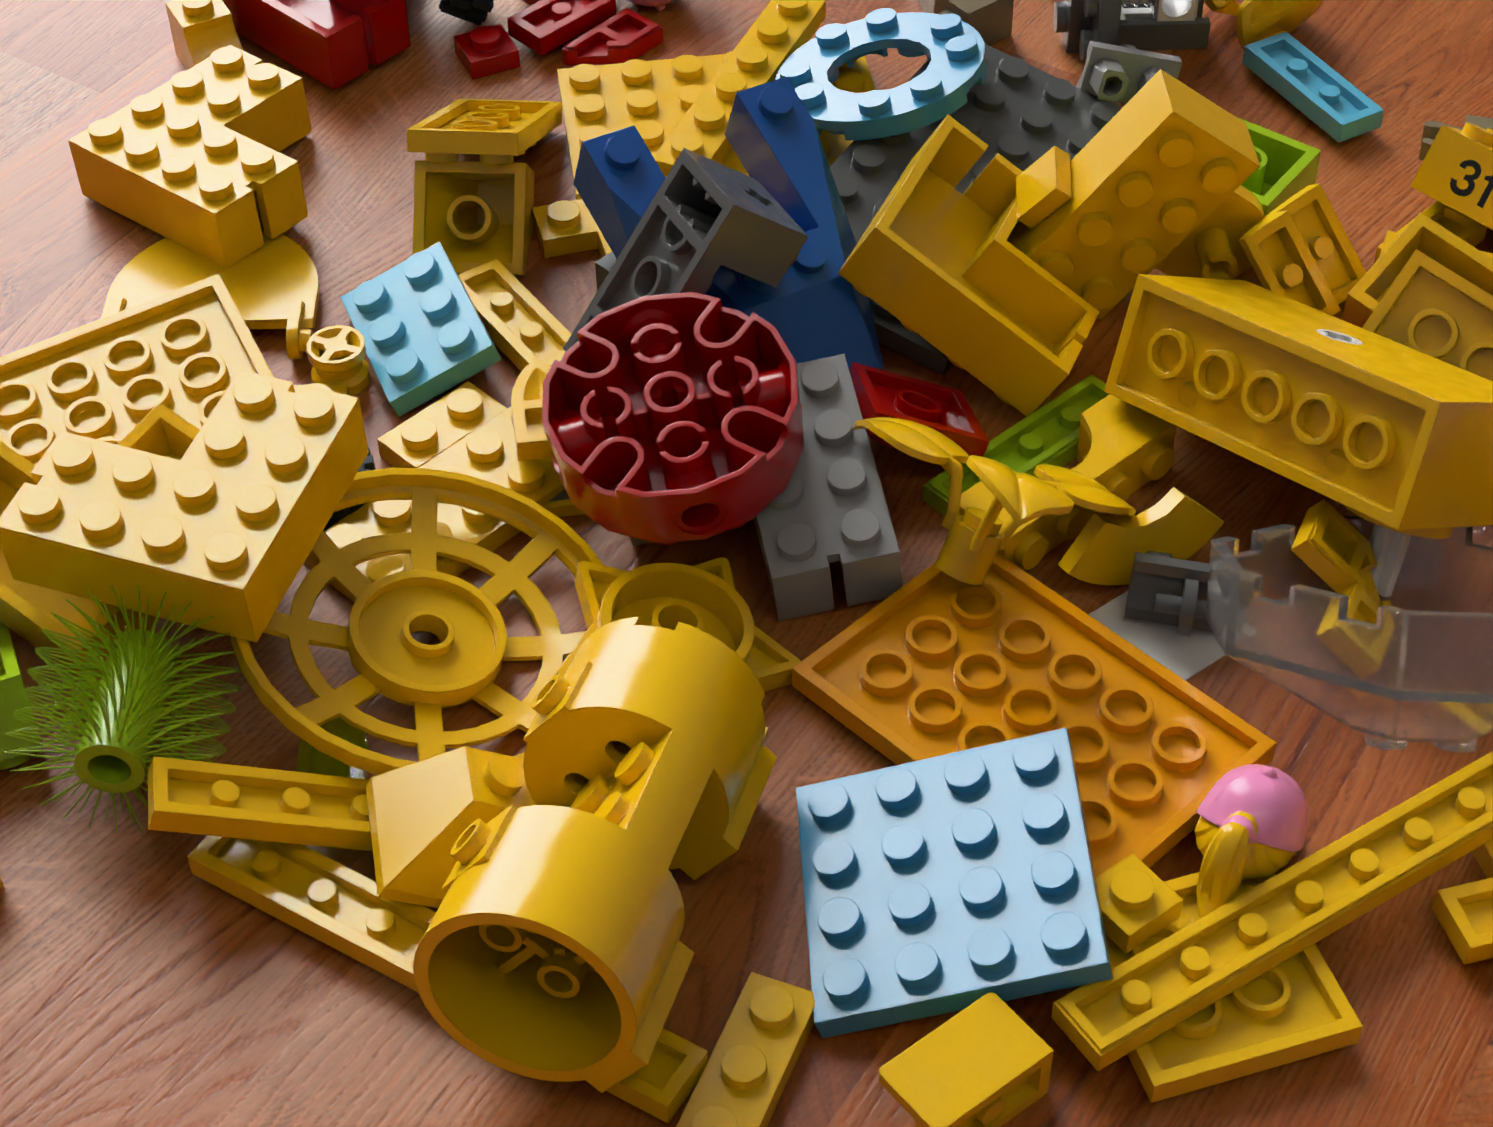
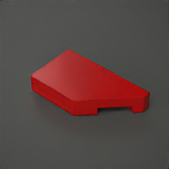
M626 8L562 47L563 63L568 66L580 64H618L637 59L664 42L663 26Z

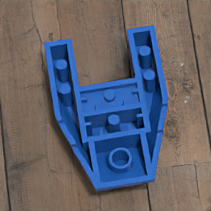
M787 77L737 92L724 135L749 176L759 181L809 237L800 249L797 260L788 268L777 288L720 265L713 277L710 288L704 295L721 298L722 307L739 310L749 317L754 312L775 326L796 360V364L845 354L848 368H850L852 362L885 370L869 297L860 294L850 282L838 274L856 246V241L814 120ZM635 125L583 141L573 183L616 259L665 180L664 174Z

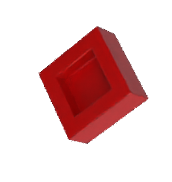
M501 24L480 26L471 32L454 36L455 53L472 79L520 67L519 50Z

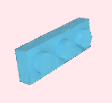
M1288 32L1245 45L1242 63L1338 143L1381 127L1384 109Z

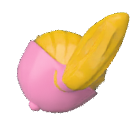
M1249 764L1234 768L1214 784L1197 810L1200 818L1194 830L1197 847L1203 855L1196 890L1199 917L1202 918L1230 902L1238 891L1242 878L1251 879L1273 875L1285 867L1292 856H1296V852L1303 848L1309 815L1307 801L1298 783L1278 768L1259 764Z

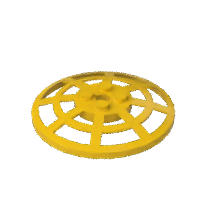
M384 468L357 472L334 512L358 504L386 500H412L411 532L371 536L339 549L326 532L322 531L310 552L318 564L311 569L299 585L291 603L289 615L275 611L263 632L288 639L289 650L297 672L316 699L294 708L275 689L255 659L250 641L231 636V643L241 671L260 701L287 729L318 751L356 769L376 775L416 763L417 761L397 759L363 749L327 732L320 726L339 717L349 725L374 737L400 745L417 747L418 762L446 753L445 749L487 743L508 735L517 728L527 732L537 715V712L531 708L533 699L541 688L557 674L558 668L563 663V658H567L586 633V631L561 634L559 622L550 603L537 585L529 578L553 555L568 567L574 577H576L578 563L581 561L604 565L589 544L568 524L535 501L499 484L449 471L430 468ZM439 502L458 505L490 515L520 529L533 539L508 562L501 556L474 543L450 536L438 535L437 504ZM410 554L409 571L393 573L373 583L356 567L360 563L378 557ZM437 556L466 563L489 574L492 578L478 589L458 577L437 572ZM333 580L355 601L348 626L309 620L316 599ZM514 594L532 616L539 636L507 637L506 626L497 607ZM419 631L431 632L438 637L441 643L426 645L415 640L411 634ZM309 645L347 651L349 659L359 675L333 689L316 666ZM542 660L538 679L529 694L522 701L493 683L500 671L502 661ZM378 694H382L396 702L414 706L415 730L383 722L360 711L357 707ZM472 699L500 717L478 727L443 732L442 708L456 706ZM525 752L513 757L524 759Z

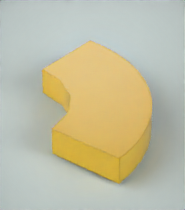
M1173 487L1156 505L1133 516V518L1131 516L1110 518L1094 513L1057 565L1067 574L1088 583L1106 586L1130 584L1135 552L1146 554L1148 551L1171 554L1176 559L1186 560L1203 547L1225 521Z

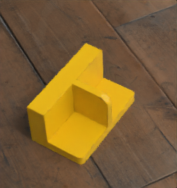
M989 992L882 1065L879 1069V1083L916 1121L915 1127H1001L1048 1093L1054 1050L997 994Z

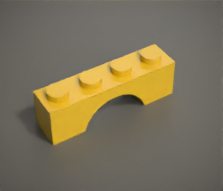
M1109 394L1081 413L1076 456L1080 464L1071 470L1096 480L1112 494L1126 502L1129 496L1151 480H1159L1169 471L1175 459L1174 442L1177 426ZM979 481L961 494L960 515H964L967 507H975L984 511L988 510L994 495L982 481ZM1074 504L1070 513L1040 516L1019 526L1009 538L1005 549L998 550L997 553L1022 570H1030L1040 563L1045 554L1067 539L1071 540L1078 537L1094 513L1102 515L1104 512L1090 510ZM1004 507L998 516L1003 522L1002 527L1011 518Z

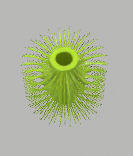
M111 585L129 629L127 631L125 626V632H122L118 626L116 615H114L115 623L111 619L106 605H104L105 612L98 599L94 598L86 589L88 594L104 612L117 636L67 599L65 600L86 618L97 634L50 612L77 638L42 628V632H45L43 634L47 635L60 648L40 647L35 649L36 654L48 665L33 667L27 670V673L34 677L32 679L37 681L39 686L26 687V689L20 691L23 692L20 694L26 698L25 700L30 703L31 707L19 708V710L15 711L46 717L52 722L13 712L15 713L13 715L16 716L14 717L15 719L31 727L17 728V730L11 731L48 735L56 739L52 740L8 731V733L49 741L40 743L5 734L39 744L10 751L66 754L55 757L5 751L4 753L52 758L50 761L19 768L18 770H10V772L71 768L58 776L42 783L22 788V790L45 783L49 784L52 781L63 780L75 775L79 776L80 780L40 805L59 796L55 800L56 802L79 784L70 795L71 797L84 782L88 784L84 794L63 819L92 788L79 811L80 813L94 789H98L100 792L89 828L104 791L108 792L105 820H107L110 793H112L115 832L117 833L115 793H120L122 811L123 793L132 823L131 811L142 834H144L126 792L133 791L137 795L138 800L140 799L148 810V802L139 786L148 792V789L142 783L144 781L148 785L147 769H150L149 763L153 759L151 755L184 760L192 759L194 761L202 759L206 762H212L208 758H214V756H220L217 754H224L226 752V749H223L225 747L221 746L222 744L217 742L212 736H219V734L231 731L230 726L226 725L227 723L222 721L218 715L234 712L236 707L232 702L218 695L240 691L242 687L210 677L241 672V669L196 664L220 655L235 653V651L180 655L196 645L231 634L230 632L222 635L218 634L206 639L208 637L206 636L197 642L191 643L195 640L193 639L188 644L177 647L180 642L175 647L172 643L211 619L214 615L192 627L201 619L199 618L174 638L186 623L184 622L169 640L165 638L169 629L192 601L163 632L177 607L175 606L161 631L157 634L154 633L166 591L151 631L146 630L150 598H148L144 630H142L144 618L141 619L138 585L140 630H135L133 606H131V629L123 596L121 595L124 611ZM72 625L100 638L104 645L96 641L95 639L91 638L90 636L86 635L82 631L78 630L77 628L73 627ZM100 628H102L105 632L111 635L114 639L111 640L109 636H107L100 630ZM79 633H81L82 635L86 636L87 638H89L90 640H92V641L95 642V643L89 642L87 639H85V638H84L83 636H81ZM57 635H61V636H64V637H67V638H71V639L80 641V642H82L83 645H80V644L75 643V642H73V641H70V640H67V639H65V638L59 637V636H57ZM57 638H60V639H62V640H65V641H67V642H70V643H72V644H75V645H77V646H80V647H82V648H84V649H87L88 651H82V650H80V649H77V648H75V647H73V646H71V645H69V644H67V643H65V642H63V641H61V640H59V639H57ZM61 643H63V644H65V645H67V646H69V647H71V648H73V649H75V650H71V649L67 648L66 646L62 645ZM97 647L108 650V653H104ZM45 651L68 655L70 658L59 656ZM76 652H78V653H83V654H85V655L88 656V657L81 656V655L77 654ZM46 654H50L69 661H73L74 663H67L65 661L59 660ZM210 655L178 661V657ZM49 658H52V659L57 660V661H59V662H62V663H64V664H59V663H57V662H55V661H53V660H51V659H49ZM189 666H202V667H212V668H222V669H232V670L185 669V668H187V667H189ZM69 668L79 669L81 672L74 671ZM182 671L189 674L177 675L176 673ZM190 671H225V672L198 673V674H197V673L190 672ZM40 672H45V673H50V674L59 675V676L62 677V679H61V678L54 677V676H50V675H47V674H43V673H40ZM69 673H75L79 675V677H75ZM37 674H41V675H44V676H47V677H51V678H54V679H57V680H61V681H63V682H56V681L47 679V678H45V677L39 676V675H37ZM188 676H199V677L189 678ZM37 677L43 678V679L48 680V681L53 682V683L50 684V683H48V682H46V681H44V680H42V679H39V678H37ZM173 678H179L181 680L173 681ZM203 679H210L227 685L203 681ZM195 682H202V683H207V684H212V685H218V686H223V687H228V688H220V687L197 685V684H195ZM188 686L198 687L202 690H196ZM204 688H213V689H222V690H206V689H204ZM63 689H70L73 692H67ZM33 690L47 691L48 693H43V692H38V691H33ZM25 691H30V692H34V693L49 695V696H52L54 699L47 698V697H43V696L36 695V694L29 693V692H25ZM188 692H197L200 694H190ZM60 693H65V694H68V695H70V696H72V697H65L64 695H62V694H60ZM27 694L34 695L54 702L48 703L35 697L29 696ZM210 697V698L216 699V700H218V701L224 702V703H226V704H223V703H220V702H217V701H213V700H210V699H207V698ZM32 699L38 700V701L43 702V703H45V704L42 705V704H40V703H38V702H36V701H34V700H32ZM203 699V700H206V701L214 702V703L221 704V705L228 706V707H223V706H219V705L204 703V702H200V701H198V700ZM205 705L215 706V707H220V708H225V709L209 708V707H206ZM184 707L194 708V709H196V710H198V711H191V710L186 709V708H184ZM55 710H63L66 713H60ZM25 711L40 712L41 714H35ZM52 714H58L64 718H58ZM18 715H22V716L29 717V718H32V719H35V720H39V721L45 722L46 724H40V723L31 721V720H29V719L23 718V717L18 716ZM206 718V719H209V720H211V721L217 722V723H219V724H215V723H212V722H209V721H205V720H202V719ZM21 719H24V720H26V721H29V722L34 723V724H37V725L33 726V725H31V724H29V723H27V722H25V721H23V720H21ZM197 720H198V721H202V722L209 723V724H213V725L220 726V727H223V728H218V727H214V726L199 724V723H197L196 721H197ZM58 726H59L61 729H53V728H50V727H58ZM201 726L210 727V728H215V729H220V730H225V731L211 730V729H203ZM179 728L189 729L193 732H186ZM20 730H39L43 733ZM46 731H55V732L60 733V734H62V735H59V734H50V733H48V732H46ZM206 731L223 732V733H210V732H206ZM75 740H77V741H79L80 743H79V744H73V743H70L69 741H75ZM197 740H203V741L212 743V744L217 745V746H220V747H216V746H213V745H210V744H206V743H203V742H200V741H197ZM191 742L200 743L221 750L193 745ZM60 743V744H65V745H54V746H51L50 744ZM180 745H183V746H185V747L188 748V749L181 748V747H179V746H180ZM58 747H74L75 749L69 751ZM40 748H53V749H56V750H23V749H40ZM197 748H203V749H208V750H213V751H219V752L202 751V750H198ZM174 750H183V751H185V752H187V753H189V754L179 753V752L174 751ZM74 761V765L34 768Z

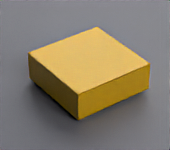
M1053 146L1016 177L1017 219L1030 228L1040 224L1072 198L1070 154L1056 146Z

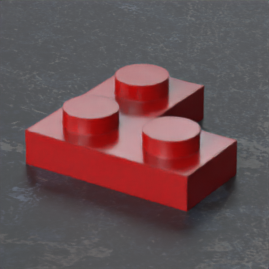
M522 0L530 6L507 18L508 34L538 54L544 55L616 15V0Z

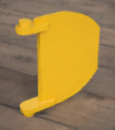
M262 231L264 246L228 269L166 237L143 250L118 273L109 289L101 318L220 274L248 329L286 328L288 358L302 359L303 352H307L306 344L308 339L313 335V330L307 328H315L320 294L318 274L307 252L284 234L272 240L266 237L264 231Z

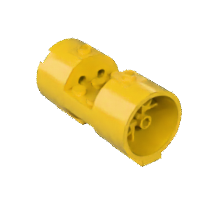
M639 617L620 619L600 627L588 636L579 647L564 677L559 674L553 676L533 699L531 708L537 712V715L523 738L528 743L524 754L523 768L527 788L536 805L516 808L511 804L487 824L481 819H476L463 831L450 851V855L457 862L442 887L446 895L423 935L414 957L413 972L416 987L429 1013L454 1040L483 1060L512 1073L539 1080L555 1082L586 1080L601 1093L648 1064L694 956V952L679 940L684 927V903L678 884L669 870L680 868L693 880H696L738 851L777 759V756L763 745L769 728L765 727L764 711L761 705L765 697L764 690L745 661L719 639L682 622H678L675 630L657 626L640 625Z

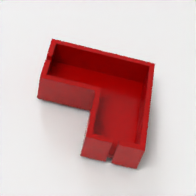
M222 0L232 14L237 33L333 90L348 84L352 79L368 71V63L379 65L411 46L405 0Z

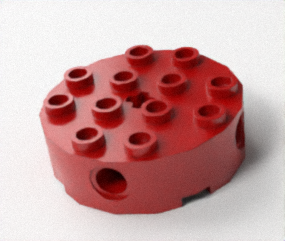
M696 292L642 296L600 313L577 332L579 341L564 353L561 361L554 360L543 381L542 424L545 435L553 450L554 469L575 507L607 531L652 543L671 545L679 541L703 540L729 529L740 528L756 517L787 488L804 451L803 413L799 398L796 360L775 326L754 312L749 317L739 310L722 307L721 298Z

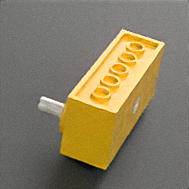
M1138 274L1104 392L1343 504L1357 516L1374 523L1369 542L1377 562V567L1370 571L1379 595L1391 597L1412 535L1431 539H1445L1451 537L1454 527L1493 525V381L1246 280Z

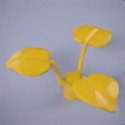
M877 417L857 420L853 427V430L869 429L901 452L929 463L939 464L949 474L948 508L941 525L950 531L935 565L945 574L971 585L983 584L997 551L1005 549L1009 538L1019 526L1035 518L1070 513L1074 504L1094 511L1120 514L1121 517L1131 516L1133 518L1136 512L1127 502L1112 494L1096 480L1082 473L1049 464L1036 466L1034 474L1037 477L1026 473H1017L1007 465L996 460L976 455L969 456L958 444L942 433L914 421L891 417ZM961 463H966L994 495L987 511L975 507H967L963 516L959 514L963 479V465ZM1004 507L1011 518L1002 527L1003 522L998 516Z

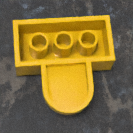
M1160 69L1070 161L1072 198L1033 228L1017 221L1008 237L1009 243L1100 311L1097 316L1100 320L1134 288L1138 274L1148 275L1154 268L1168 276L1232 279L1252 266L1239 239L1265 217L1257 197L1241 186L1260 167L1247 125Z

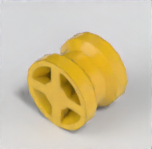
M335 325L320 329L309 337L306 347L308 360L313 365L311 370L312 383H348L350 396L360 393L368 386L370 373L368 363L364 359L366 354L364 336L359 330L350 326Z

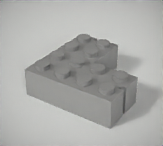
M845 354L796 364L799 398L803 413L804 451L787 488L756 517L750 520L755 522L778 621L835 610L829 563L841 561L847 607L886 599L903 586L900 550L866 429L853 430L856 421L863 420ZM630 537L632 546L651 543Z

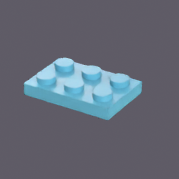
M440 241L421 252L411 255L404 262L372 280L363 282L356 289L341 296V300L354 328L359 330L364 336L366 354L390 405L399 417L502 360Z

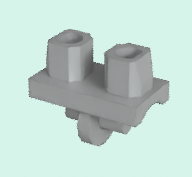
M1090 41L1085 66L1076 87L1097 96L1098 99L1127 104L1160 69L1178 79L1183 62L1178 56L1139 50L1129 44L1123 43L1117 46Z

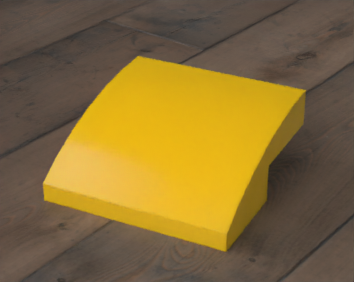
M1320 183L1303 188L1267 214L1239 239L1244 252L1265 289L1331 316L1341 311L1339 304L1346 300L1348 292L1366 273Z

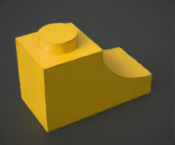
M172 0L165 3L175 53L186 70L211 57L214 51L229 45L244 51L234 27L232 14L222 0Z

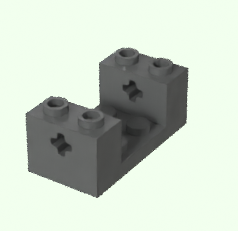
M683 148L563 349L566 352L579 341L577 332L598 314L642 296L685 292L705 294L710 288L713 277L720 265L777 288L788 268L797 260L800 249L809 236L758 180Z

